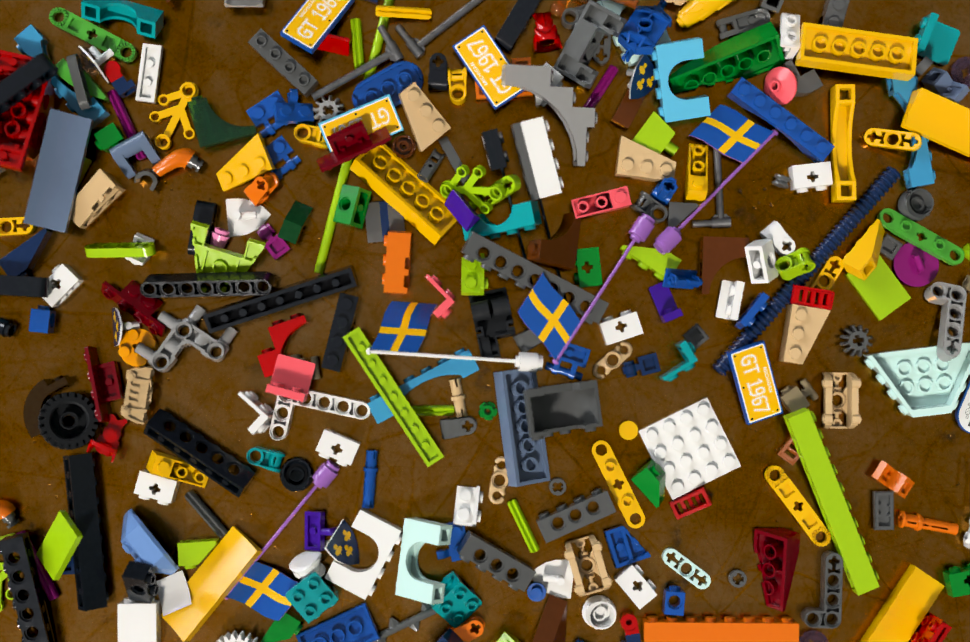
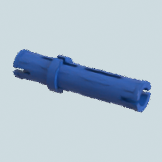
M366 450V462L363 467L365 476L362 508H374L376 472H378V450Z

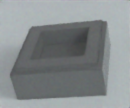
M886 233L883 237L880 253L889 260H893L903 244Z
M698 323L682 335L688 343H692L695 350L709 339V336Z

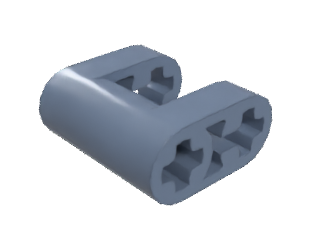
M144 130L109 149L113 159L128 179L133 178L137 174L136 169L128 158L143 150L153 165L162 159Z

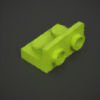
M481 253L480 258H484L485 253ZM462 257L461 295L484 296V289H488V277H484V271L488 270L480 267L482 263L477 260L472 263Z

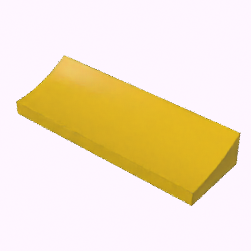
M803 22L800 33V49L797 52L795 66L909 81L916 73L918 38Z
M924 88L912 91L900 127L970 157V109Z
M386 144L357 156L349 168L433 245H436L457 222V219L444 205L447 199L428 182L425 183L417 177L418 173L405 161L397 157Z
M232 526L187 582L192 604L165 616L162 613L160 616L174 629L183 642L190 641L263 550L236 526Z
M910 564L859 642H909L945 586L918 567Z

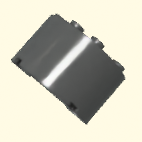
M597 380L554 384L523 390L528 434L532 441L554 436L553 432L569 434L572 429H585V432L596 431V427L603 426Z

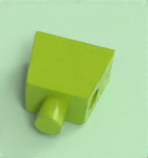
M654 111L632 140L659 154L664 150L672 157L679 149L677 145L670 141L676 133Z

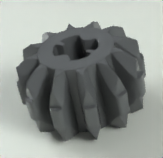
M850 325V330L848 328L843 329L846 335L839 336L841 339H844V342H840L839 345L846 346L843 349L844 353L849 352L850 356L856 354L860 357L862 356V351L864 353L869 352L866 346L873 345L871 342H868V339L873 338L872 335L867 336L869 329L863 330L862 325L857 327ZM859 338V342L853 343V339Z

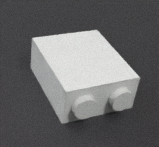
M127 597L118 603V642H161L160 600H155L154 597L151 603L131 600Z

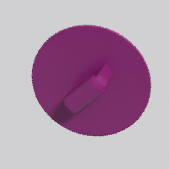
M906 243L901 246L895 255L893 266L897 277L903 283L912 287H921L934 280L939 270V260L916 246Z

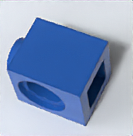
M38 305V309L31 308L29 332L54 334L56 311L50 310V306Z
M669 585V588H664L662 612L664 614L684 616L686 593L680 586ZM678 596L677 603H669L670 597Z

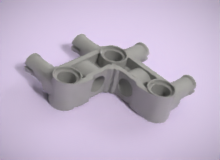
M199 305L194 307L187 318L178 320L162 311L157 320L170 328L171 332L158 350L154 351L140 342L135 352L148 360L149 365L161 373L169 371L178 360L177 357L184 347L193 346L204 357L214 362H220L225 359L226 353L229 350L228 345L238 331L228 327L221 337L215 340L197 328L196 324L206 312ZM188 327L189 333L185 336L180 335L181 328ZM215 348L222 350L221 355L218 357L212 356V350ZM165 358L167 360L166 366L159 368L157 365L158 361Z

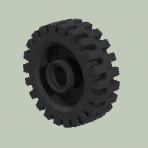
M75 392L60 393L51 397L39 412L38 428L41 436H43L47 443L58 449L72 450L85 445L92 439L98 428V419L94 414V404L87 397ZM65 416L72 417V426L64 424L63 419Z

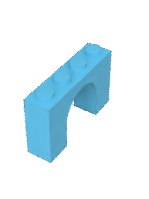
M700 37L658 43L652 52L651 59L655 61L656 67L653 69V77L658 83V88H655L657 100H660L658 115L666 123L711 116L709 96L704 94L686 98L677 97L671 92L668 84L669 74L675 65L682 61L704 58L703 41Z

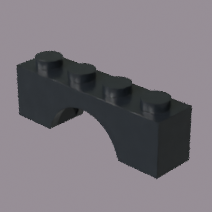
M340 293L321 368L342 372L348 346L343 336L351 332L357 315L360 297Z

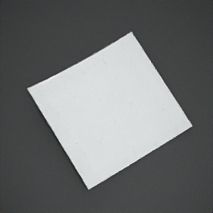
M183 570L156 581L157 585H159L158 596L163 616L192 604Z

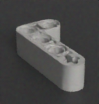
M935 282L925 290L924 297L930 303L942 305L936 352L941 361L948 362L957 357L961 352L967 292L959 285ZM933 289L938 292L939 296L934 294ZM952 293L957 296V300L953 298ZM950 311L955 314V318L951 316ZM948 329L953 332V336L948 333Z

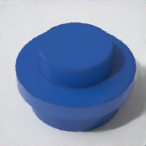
M534 582L529 585L527 595L532 601H541L546 596V588L542 583Z

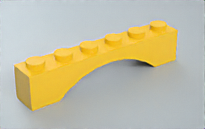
M835 84L830 88V142L835 146L831 151L833 179L831 203L853 202L856 200V178L852 160L855 84Z

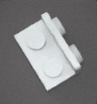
M782 12L780 15V46L785 51V59L793 60L800 49V15Z
M721 281L715 317L732 321L738 320L745 282Z
M457 485L453 525L476 527V522L481 521V511L478 510V503L483 502V492L480 491V486L467 487Z

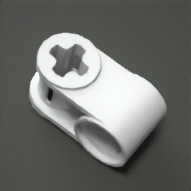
M774 220L760 232L762 239L773 240L774 251L779 256L783 257L794 252L796 247L794 240L777 221ZM788 244L789 247L785 251L782 250L783 245Z

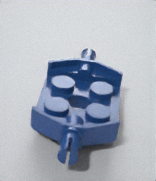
M660 0L657 6H637L618 36V42L626 50L622 56L623 61L629 62L634 54L652 55L655 45L667 27L672 25L671 17L664 11L668 4L666 1ZM648 24L649 27H642V25Z

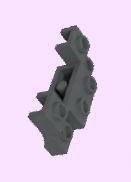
M589 0L579 20L575 23L573 31L566 40L564 48L553 68L581 86L590 89L599 73L588 66L604 34L608 32L618 37L627 20L595 1Z

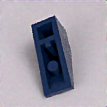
M42 229L0 259V266L8 276L28 277V273L34 269L53 234L52 230Z

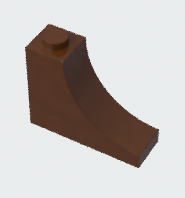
M574 212L566 213L563 216L560 228L550 239L529 241L527 260L561 271L575 269L581 218L576 219Z
M711 236L700 238L699 277L703 283L699 286V295H708L710 293V286L714 276L726 263L735 259L746 258L744 247L751 243L750 238Z

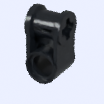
M435 53L430 57L428 91H448L447 60L442 53ZM437 59H441V62H443L440 64V67H436L434 63L437 62Z

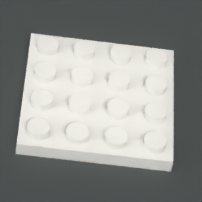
M707 397L638 430L651 459L659 464L665 472V487L672 500L741 467Z

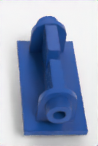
M666 268L662 287L694 289V287L698 288L701 286L703 281L697 276V270Z

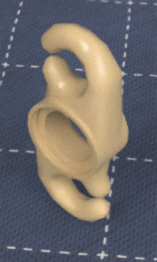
M622 341L620 345L628 348L627 353H621L619 345L611 352L606 353L594 364L593 375L598 379H604L605 375L597 372L598 367H604L605 374L608 375L611 370L619 367L631 356L632 345L627 341ZM611 354L616 355L618 358V362L614 366L609 365L607 362V358Z
M497 457L495 459V463H499L500 461L505 462L504 457ZM497 465L494 466L488 493L490 502L493 504H501L504 501L503 497L495 499L493 494L499 492L502 496L505 495V488L508 484L506 466L504 469H500ZM497 475H502L505 478V482L501 486H497L494 483V478Z

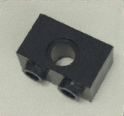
M129 561L122 575L129 599L151 603L154 596H157L159 585H157L152 565Z

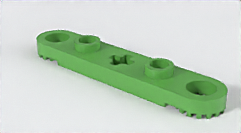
M55 7L50 11L49 20L54 26L104 52L110 48L114 52L113 57L125 63L133 62L136 59L137 49L131 43L61 7ZM57 13H63V14H64V19H63V21H61V22H59V23L56 22V21H55V16H56V14H57ZM96 30L97 37L91 39L89 33ZM125 48H131L132 55L126 58L123 57L122 51Z
M885 208L878 213L876 219L881 221L883 228L933 257L952 266H956L964 260V251L959 246L893 209ZM887 213L891 216V223L884 221L883 214ZM920 233L923 234V240L921 241L918 240L919 237L917 236ZM951 251L957 253V260L951 259Z

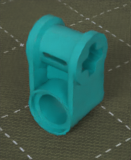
M255 446L247 452V461L252 465L280 473V465L286 454L277 450ZM254 450L259 451L261 453L260 460H254L252 458V452Z

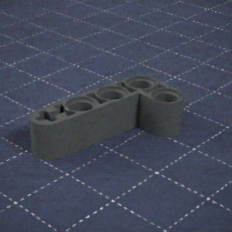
M826 550L821 556L820 607H806L800 614L801 620L811 628L833 629L841 624L843 558L832 550ZM834 557L835 561L830 563L829 559L831 560ZM835 575V581L828 584L829 576ZM834 594V601L828 603V596ZM815 613L814 620L807 621L808 615ZM834 614V619L831 622H827V616Z

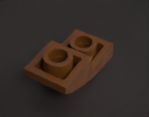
M627 87L611 121L627 130L634 120L645 96L639 99H629V88Z

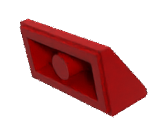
M329 33L317 49L349 56L352 42L350 38Z

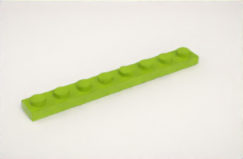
M357 327L343 336L346 344L427 467L444 457L443 453L378 354L370 353L368 355L366 353V349H371L372 345L361 328Z

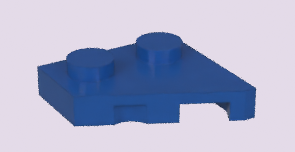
M623 525L604 531L615 568L651 557L650 553L639 544Z

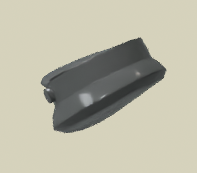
M922 188L906 190L898 201L900 214L914 222L921 221L926 216H929L934 207V199L931 193Z

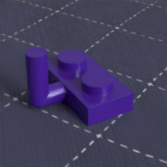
M305 511L304 550L324 551L325 536H332L337 527L325 528V512Z

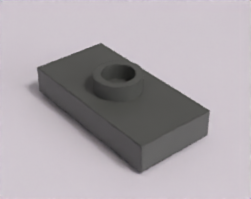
M872 491L873 529L894 530V491Z

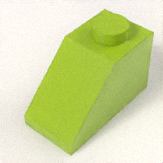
M220 538L181 540L177 543L178 566H184L185 569L196 568V565H199L217 546Z

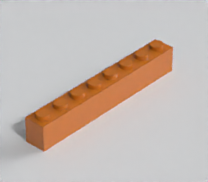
M651 615L647 616V619L642 618V642H799V623L793 620L792 617H782V620H774V617H762V620H755V617L745 616L743 619H736L733 616H725L724 619H716L714 616H705V619H697L696 616H686L685 619H678L677 616H666V619H659L658 616Z

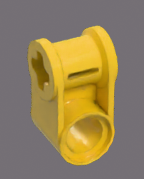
M447 68L450 100L455 105H462L467 99V68L452 70ZM456 91H461L463 96L457 99L454 98L453 94Z
M299 124L295 127L294 135L300 143L328 149L319 126ZM302 129L308 130V135L305 138L298 136L299 131Z

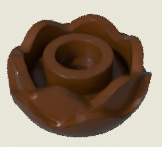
M404 134L394 138L392 151L397 157L408 158L413 155L416 143L411 136Z

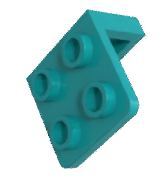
M931 12L922 18L919 25L921 27L919 33L914 37L918 38L917 55L923 58L928 56L933 62L945 66L951 58L960 36V31L938 22L939 14Z
M681 340L675 344L684 361L659 376L661 380L670 382L679 376L678 373L680 371L687 372L695 367L694 363L698 359L694 354L696 350L691 342L688 343L686 340Z
M451 571L441 581V583H445L443 603L430 604V606L450 625L457 628L482 605V601L463 584L456 572Z
M317 572L310 573L285 594L286 599L308 624L320 617L325 610L334 606L339 600L337 589L334 586L330 588Z

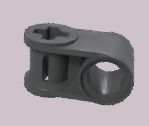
M641 191L637 201L630 206L640 215L644 213L655 220V224L662 223L668 216L667 208L645 191ZM661 210L663 218H655L653 212Z
M526 329L513 337L521 352H527L542 342L530 329Z
M472 416L439 420L442 439L470 435L477 428V421ZM467 420L470 424L473 423L470 430L463 426Z

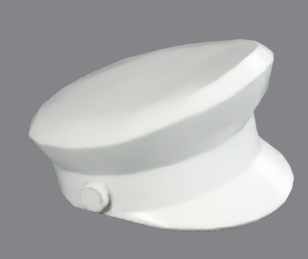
M309 550L302 552L294 557L289 564V569L299 579H304L312 572H317L322 577L326 572L325 566L320 562V551Z
M595 595L588 598L584 603L582 616L589 626L596 630L608 629L614 624L617 610L615 604L609 598Z

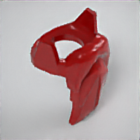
M551 11L533 14L536 20L535 36L533 38L534 52H549L558 48L562 49L560 35L556 25L553 24ZM554 39L553 44L544 47L540 45V41Z
M111 413L109 415L110 421L104 427L103 433L98 436L97 440H90L86 452L90 453L93 447H95L98 453L112 456L111 462L113 463L119 450L122 429L128 423V420H118Z

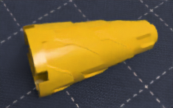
M687 0L686 4L676 15L677 19L675 21L682 29L684 27L690 28L717 10L723 9L734 0Z

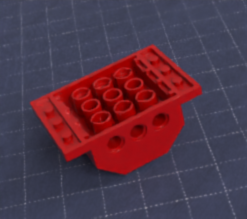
M0 50V82L34 57ZM51 79L0 116V167L22 171L26 159L33 161L40 153L50 108L54 109L55 90L51 85Z

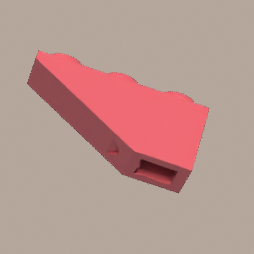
M627 186L571 200L576 219L611 212L632 205Z

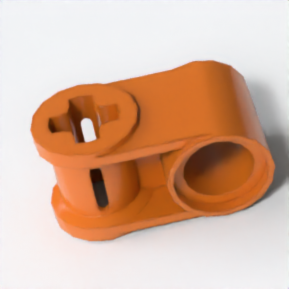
M267 172L264 176L255 178L243 192L257 207L266 201L269 195L278 187L279 178L274 172Z
M475 615L461 623L457 628L452 627L451 629L464 642H471L482 635L485 621L482 617ZM473 623L475 625H480L479 629H477L476 627L472 628Z

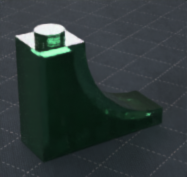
M203 96L191 98L192 101L187 102L201 149L257 134L255 125L236 126L222 120L212 110L208 99L203 98Z

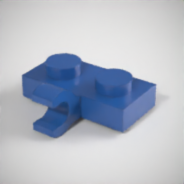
M289 89L290 93H287L288 103H274L275 123H314L313 104L298 103V89Z

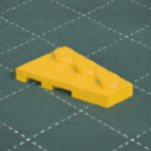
M257 133L216 173L223 191H229L275 169L261 133Z

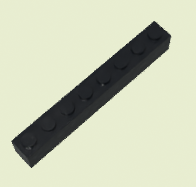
M352 265L271 290L267 295H256L206 311L203 314V318L208 332L212 333L356 287L358 282Z
M92 453L63 456L68 512L70 518L83 535L73 554L78 610L89 611L107 607L109 594L105 587L107 574L103 567L105 555L101 548L103 535L99 528L101 516L97 508L99 497L96 494L97 477L94 475L93 469L95 467V458L92 456Z

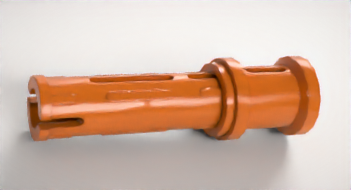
M901 510L897 518V526L899 528L909 527L915 531L926 529L955 536L959 530L957 523L924 518L918 513L916 515L907 514Z

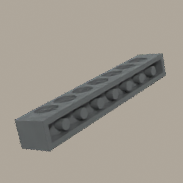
M473 231L470 232L460 251L464 254L463 258L472 263L475 260L482 263L480 267L490 272L492 269L498 271L497 276L507 281L509 278L515 280L514 285L524 290L526 287L530 289L534 287L529 280L531 275L536 274L539 279L541 274L544 273L548 282L555 285V290L562 297H564L566 292L572 294V299L568 303L575 314L578 313L583 316L586 310H581V303L587 301L590 306L596 297ZM481 247H485L488 251L485 258H480L478 255ZM499 256L505 259V263L501 267H498L495 263L496 258ZM519 265L522 269L521 274L515 276L512 272L513 267ZM599 298L585 319V322L591 325L593 322L599 324L609 303Z

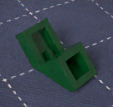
M295 200L284 219L278 237L297 244L303 227L309 221L313 207Z

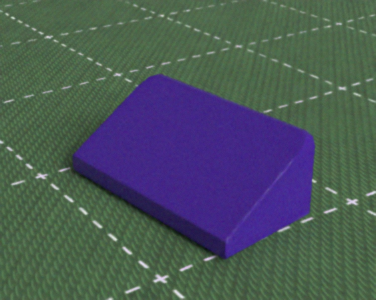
M453 189L450 192L444 205L468 232L481 218L459 191Z

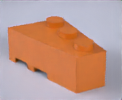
M389 230L388 235H384V246L387 247L386 254L383 255L385 273L382 274V285H384V293L407 294L410 289L412 232Z

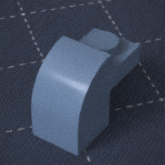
M933 67L921 80L927 90L956 103H959L970 91L967 85L953 81L946 70Z

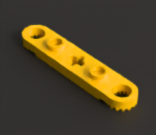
M604 440L596 441L591 448L592 454L626 523L631 528L642 527L645 523V515L610 445ZM600 444L605 445L607 449L603 455L596 453V447ZM614 480L623 481L621 489L613 487L615 484ZM634 513H638L641 518L637 524L630 522V516Z
M776 465L769 466L764 473L768 484L810 540L819 547L827 546L830 543L831 535L823 522L784 470ZM771 471H779L780 476L777 480H771L769 476ZM794 502H802L801 510L793 509L795 507ZM822 531L826 535L825 540L818 542L816 534Z

